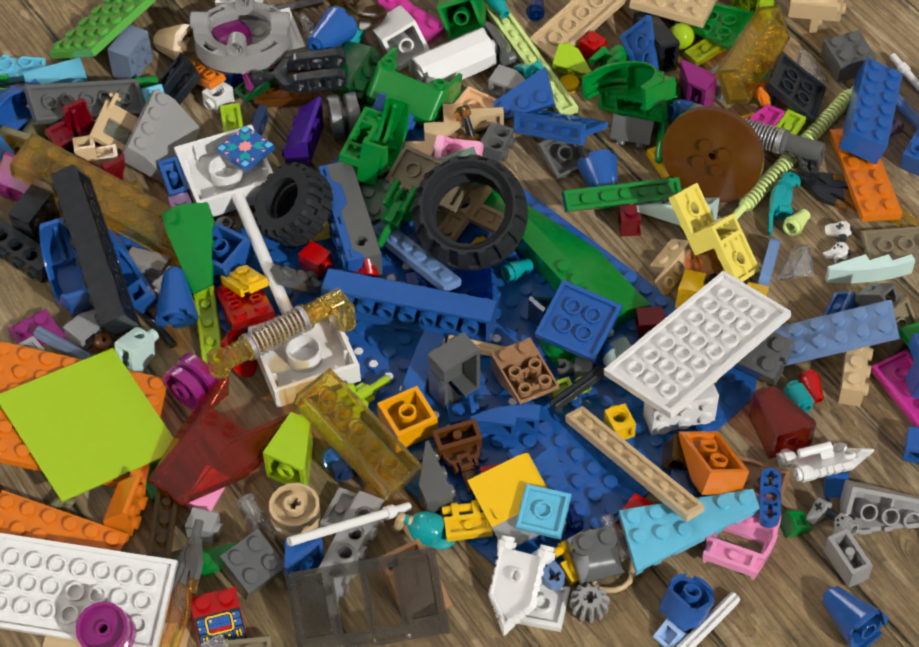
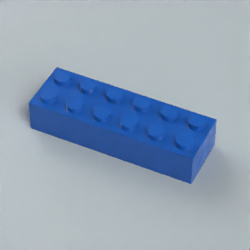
M866 58L856 74L839 148L877 164L888 146L903 76L902 73L876 60Z

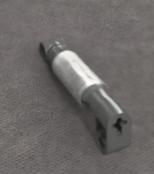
M692 103L688 110L702 107L703 105ZM743 117L756 131L763 149L769 150V152L772 150L773 153L780 155L786 153L799 157V167L803 171L814 174L819 172L825 157V143L791 134L789 130L784 128H776V126H769V124H762V122H755V120L752 121Z

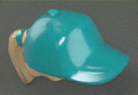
M422 511L413 515L400 513L396 516L394 525L391 527V530L395 532L403 529L407 537L412 541L419 538L423 546L445 550L455 543V541L447 542L444 520L442 516L434 512Z

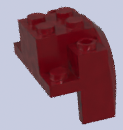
M80 98L62 107L63 121L45 129L46 136L56 149V158L60 167L64 169L72 164L76 165L91 178L95 191L102 187L105 193H108L123 185V173L126 165L124 154H121V157L107 164L103 162L101 166H98L76 155L74 152L72 138L89 135L95 123L86 100ZM94 141L95 147L103 146L100 143Z

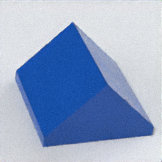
M286 537L284 568L287 587L290 592L319 568L324 558L323 541L321 538L289 546L287 543L288 537Z

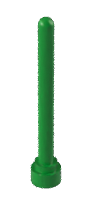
M673 98L670 99V100H668V101H666V104H667V117H668V108H669L670 104L673 103ZM667 121L659 122L655 153V162L657 164L663 162L662 143L666 133Z

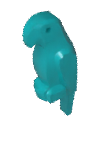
M784 172L771 190L768 209V236H772L774 217L777 220L784 221L787 217L793 215L791 207L793 200L792 188H798L801 183L800 177L793 172Z

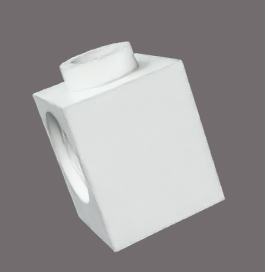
M222 82L212 90L206 88L202 91L204 106L217 114L221 113L220 105L232 104L235 101L233 87L225 82Z

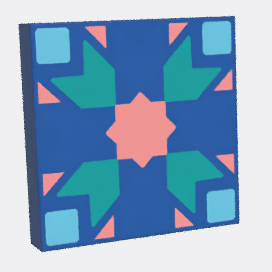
M245 125L219 145L216 150L219 155L244 172H247L275 150V146Z

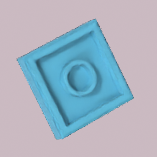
M526 484L515 529L561 540L572 494Z

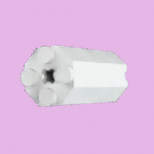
M482 27L408 59L409 72L411 75L415 74L416 80L425 84H429L437 78L451 82L458 73L463 74V80L497 64L495 53L497 45L494 40H490L485 29Z

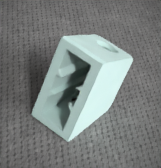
M135 327L115 342V352L127 370L139 373L144 370L155 356L154 342L159 338V335L154 329H149L146 332L139 327Z

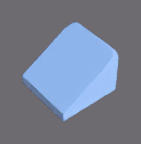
M667 618L653 635V638L663 647H676L688 633L678 629L676 624Z

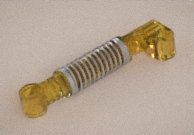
M339 288L306 305H297L294 307V310L290 309V312L286 311V314L278 315L277 319L273 318V321L269 320V323L261 324L260 328L252 329V333L248 331L247 334H242L238 337V341L230 344V346H226V349L222 347L211 349L207 354L209 372L214 378L227 377L231 369L238 366L239 363L242 364L244 361H253L260 358L261 355L269 353V350L273 351L274 348L277 349L278 346L286 344V341L290 342L291 339L293 340L295 337L303 335V332L310 331L315 327V324L326 318L329 319L337 330L341 332L351 331L356 326L355 307Z

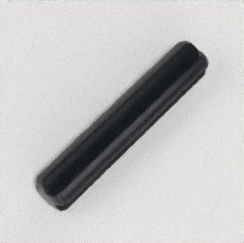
M600 365L596 366L549 401L551 408L554 411L560 410L605 377L604 369Z

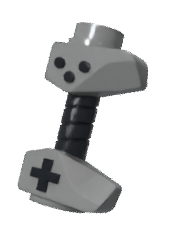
M819 497L814 502L812 509L806 517L807 521L811 524H817L826 516L834 521L833 535L845 529H849L853 536L858 532L859 525L856 523L855 517L852 514H838L832 510V503L829 498Z

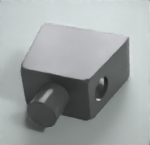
M872 283L856 295L855 303L858 306H866L891 299L894 302L900 296L895 283Z

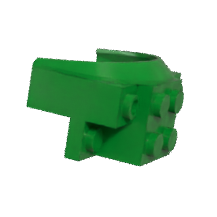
M614 62L601 66L582 76L583 98L589 99L598 95L599 110L663 123L667 121L666 101L676 97L675 77L664 75L663 71L646 62Z
M387 94L383 112L364 107L338 159L340 162L353 165L354 171L357 172V180L375 186L378 179L389 173L404 147L409 121V100Z

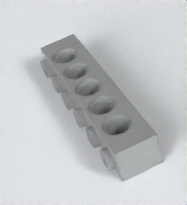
M359 490L343 521L382 510L385 506V500ZM385 518L337 532L300 602L301 615L325 624L329 622L331 617L336 615L340 598L346 596L349 587L348 583L351 578H355L358 572V563L366 557L368 552L367 546L370 540L374 541L378 531L377 527L380 522H384ZM353 537H359V539H357V540H353V539H351V538H353ZM343 556H350L349 558H346V559L341 558V557H343ZM335 574L340 575L339 577H336V578L331 577V576H333V575H335ZM326 593H327V594H330V595L327 596V597H322V596H321V595L326 594Z

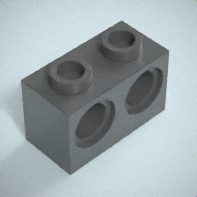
M491 122L481 140L484 145L482 157L494 159L499 163L506 161L509 149H512L516 138L513 137L514 129Z

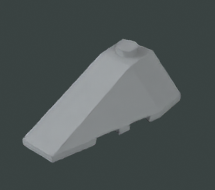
M845 480L840 498V513L852 514L859 525L857 534L862 535L877 531L888 532L892 531V529L919 528V497L870 484Z

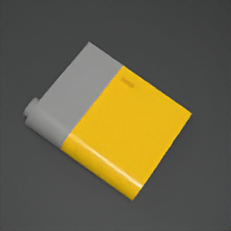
M529 453L518 455L467 480L497 539H501V535L514 537L517 547L539 536L538 534L515 529L526 484L547 488Z

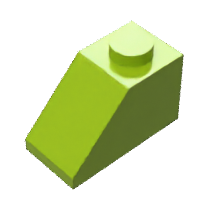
M570 43L558 44L552 64V71L564 75L571 74L581 80L582 76L591 72L578 48Z

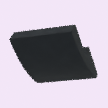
M181 52L158 83L162 84L164 93L174 98L180 105L202 77L188 57Z

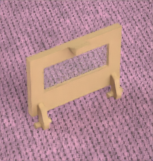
M110 92L109 96L112 99L111 101L106 100L89 135H93L94 141L103 146L116 144L117 152L121 155L138 117L115 105L116 100L120 102L121 98L118 97V93L113 94Z

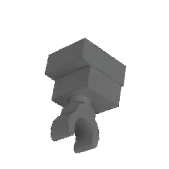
M576 357L575 363L568 362L566 359H558V366L565 368H558L557 375L565 376L574 372L576 380L593 369V362Z

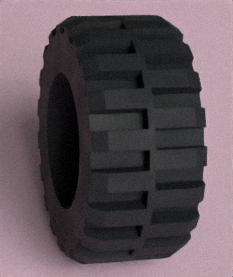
M294 162L284 164L283 167H277L274 169V173H270L266 177L267 180L262 182L260 186V192H257L255 197L257 201L254 203V211H256L254 218L259 230L268 237L286 246L303 245L308 243L309 239H314L317 236L316 234L324 228V223L328 222V215L333 207L331 201H333L332 188L323 175L304 164Z

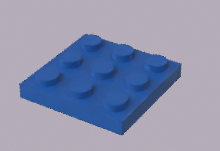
M562 280L535 332V337L595 363L622 310V305Z

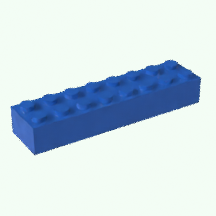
M329 268L321 287L322 302L331 300L336 314L340 318L422 334L426 330L445 336L447 339L451 334L458 336L464 332L470 339L492 343L496 329V301L489 298H479L468 294L453 293L447 290H438L426 286H417L405 282H396Z

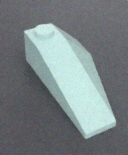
M704 197L714 219L717 220L719 197ZM669 200L666 201V204H662V201L636 204L637 212L680 226V222Z

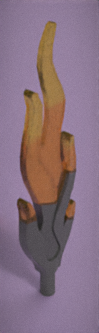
M195 519L192 534L188 537L177 559V572L165 618V623L168 625L160 647H179L188 623L191 609V593H197L203 567V539L200 536L204 521L200 519Z

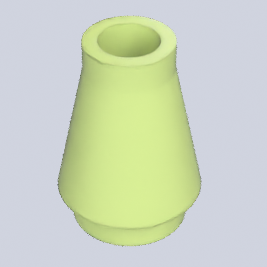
M801 209L799 212L787 217L783 224L784 231L790 236L799 235L810 219L809 211Z

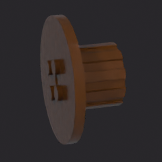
M702 106L687 110L671 123L663 138L662 158L665 168L671 178L679 177L682 190L698 183L704 197H719V203L729 202L746 195L753 189L762 174L764 150L759 136L746 120L727 109Z

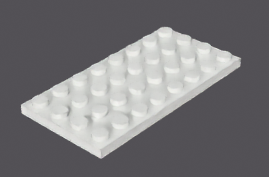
M722 271L604 368V375L669 419H672L791 317V311L727 272Z
M0 533V629L78 641L76 637V624L80 614L93 603L106 601L114 603L131 615L135 622L136 638L132 647H159L178 568V561Z

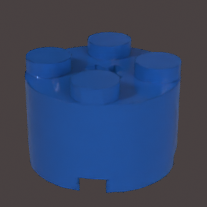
M678 574L671 579L659 606V611L682 631L699 627L705 621L715 601L713 599L714 591L705 580L697 576L689 578L686 577L687 574Z

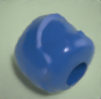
M330 446L321 454L322 465L328 471H332L331 463L346 459L343 450L337 446Z

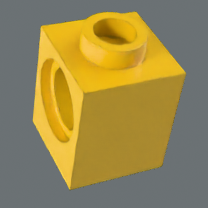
M625 403L613 405L605 410V425L624 440L635 437L636 423Z

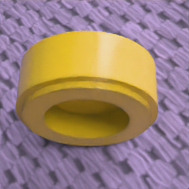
M568 74L561 77L560 82L569 94L579 89V79L576 76Z

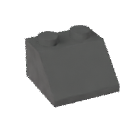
M616 113L613 116L610 139H614V143L626 145V141L634 142L635 147L646 148V145H650L652 142L656 121Z

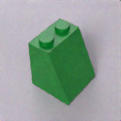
M485 0L438 1L436 7L450 41L479 28H484V23L486 22Z

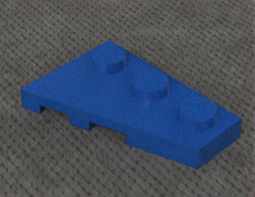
M646 15L620 35V38L630 61L646 62L659 70L652 16Z
M546 67L493 102L495 108L503 107L504 121L513 119L514 113L518 111L533 113L556 106Z

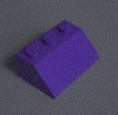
M320 97L300 107L298 114L294 115L293 128L288 131L287 145H284L282 148V157H285V164L298 162L310 167L324 127L322 98Z

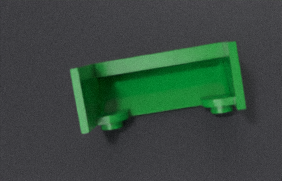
M394 46L378 61L366 91V101L374 105L379 93L390 94L409 100V112L414 115L413 121H416L417 124L424 126V123L438 122L443 117V104L454 103L460 96L463 74L458 73L451 82L441 78L432 80L429 84L420 82L396 72L398 67L396 62L397 47Z

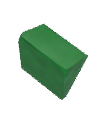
M786 510L781 515L780 528L785 538L795 537L812 531L804 511Z

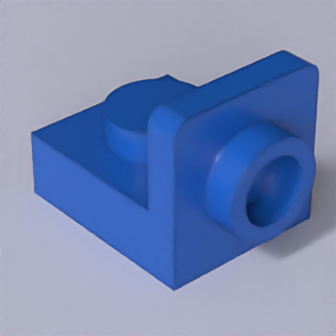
M468 394V401L446 404L449 426L471 420V416L480 413L478 401L474 402L473 394Z

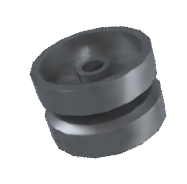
M355 92L344 93L343 106L338 95L327 96V108L333 139L344 138L345 125H347L348 133L351 134L361 115Z

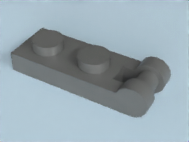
M276 264L270 269V272L280 286L313 294L321 293L323 283L318 281V275L313 270L305 272Z

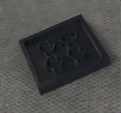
M783 51L777 55L765 89L772 96L779 99L785 107L805 116L806 122L809 125L816 120L827 88Z

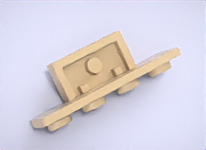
M671 239L650 264L652 272L660 273L655 279V284L662 295L669 294L682 278L685 269L688 270L700 255L694 254L688 240Z

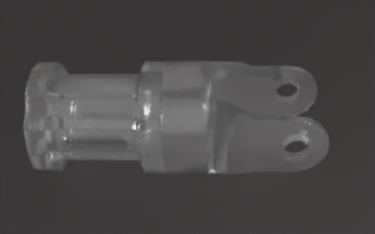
M247 494L240 498L236 505L245 514V520L252 532L258 529L262 534L260 529H264L272 539H276V530L264 510L258 507L255 502V496Z

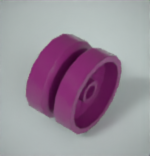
M185 353L177 361V366H172L164 373L163 381L167 389L180 403L195 410L206 401V397L213 395L218 390L220 384L210 366L196 355Z
M106 601L96 602L85 608L80 614L76 624V637L82 647H132L136 638V624L131 615L116 604Z

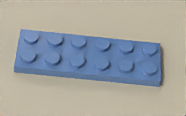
M892 299L783 325L774 331L794 341L795 349L787 365L900 339Z

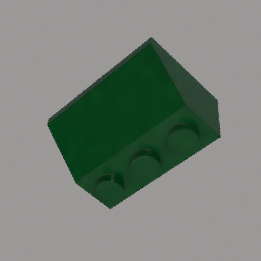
M347 41L341 48L345 52L346 63L342 67L332 68L343 69L346 72L347 84L343 88L329 90L334 95H338L342 102L344 93L355 92L357 101L362 98L369 86L378 61L383 57L372 46Z

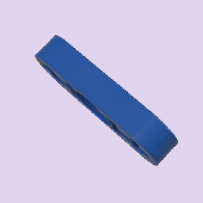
M770 467L762 470L759 479L760 509L758 521L766 528L776 527L781 516V473L777 469ZM768 477H771V478H772V481H773L772 486H768V484H769V479H768ZM771 494L775 496L776 500L768 501L764 498V495ZM768 509H772L771 519L767 515Z

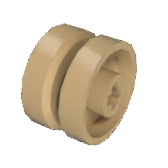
M288 483L279 487L272 494L269 501L271 523L276 535L281 539L286 540V537L320 528L321 510L319 497L311 487L301 483Z

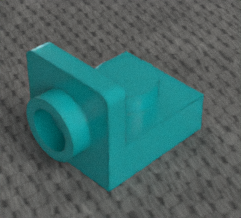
M535 61L529 65L520 63L513 66L514 70H517L525 79H528L543 68L541 61Z

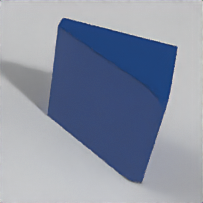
M849 472L825 476L823 481L824 497L841 498L844 482L849 480Z

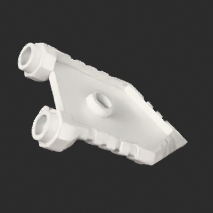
M829 441L798 449L797 456L793 451L783 449L780 453H777L776 457L780 467L784 466L787 468L795 465V479L804 483L832 474L853 470L871 455L874 449L848 448L846 443H836L832 446V443Z
M501 535V539H498V558L495 561L496 567L493 570L494 575H492V585L490 584L488 597L491 605L494 606L493 610L496 612V618H499L498 623L503 636L507 635L515 627V624H518L520 620H523L526 615L536 608L537 594L540 592L539 585L542 583L541 576L544 574L543 567L555 560L556 553L554 552V547L541 544L540 549H537L536 555L516 551L517 543H515L514 537Z

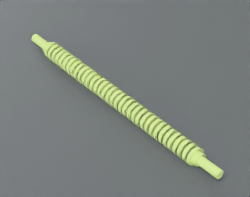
M853 86L842 91L800 136L817 141L848 109ZM786 153L782 154L759 178L753 189L739 199L738 207L733 212L738 219L744 212L751 211L774 187L784 172H788L798 162L799 157Z

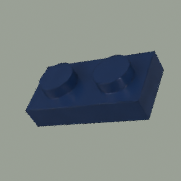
M259 104L257 112H254L252 116L254 131L263 136L269 119L267 105Z

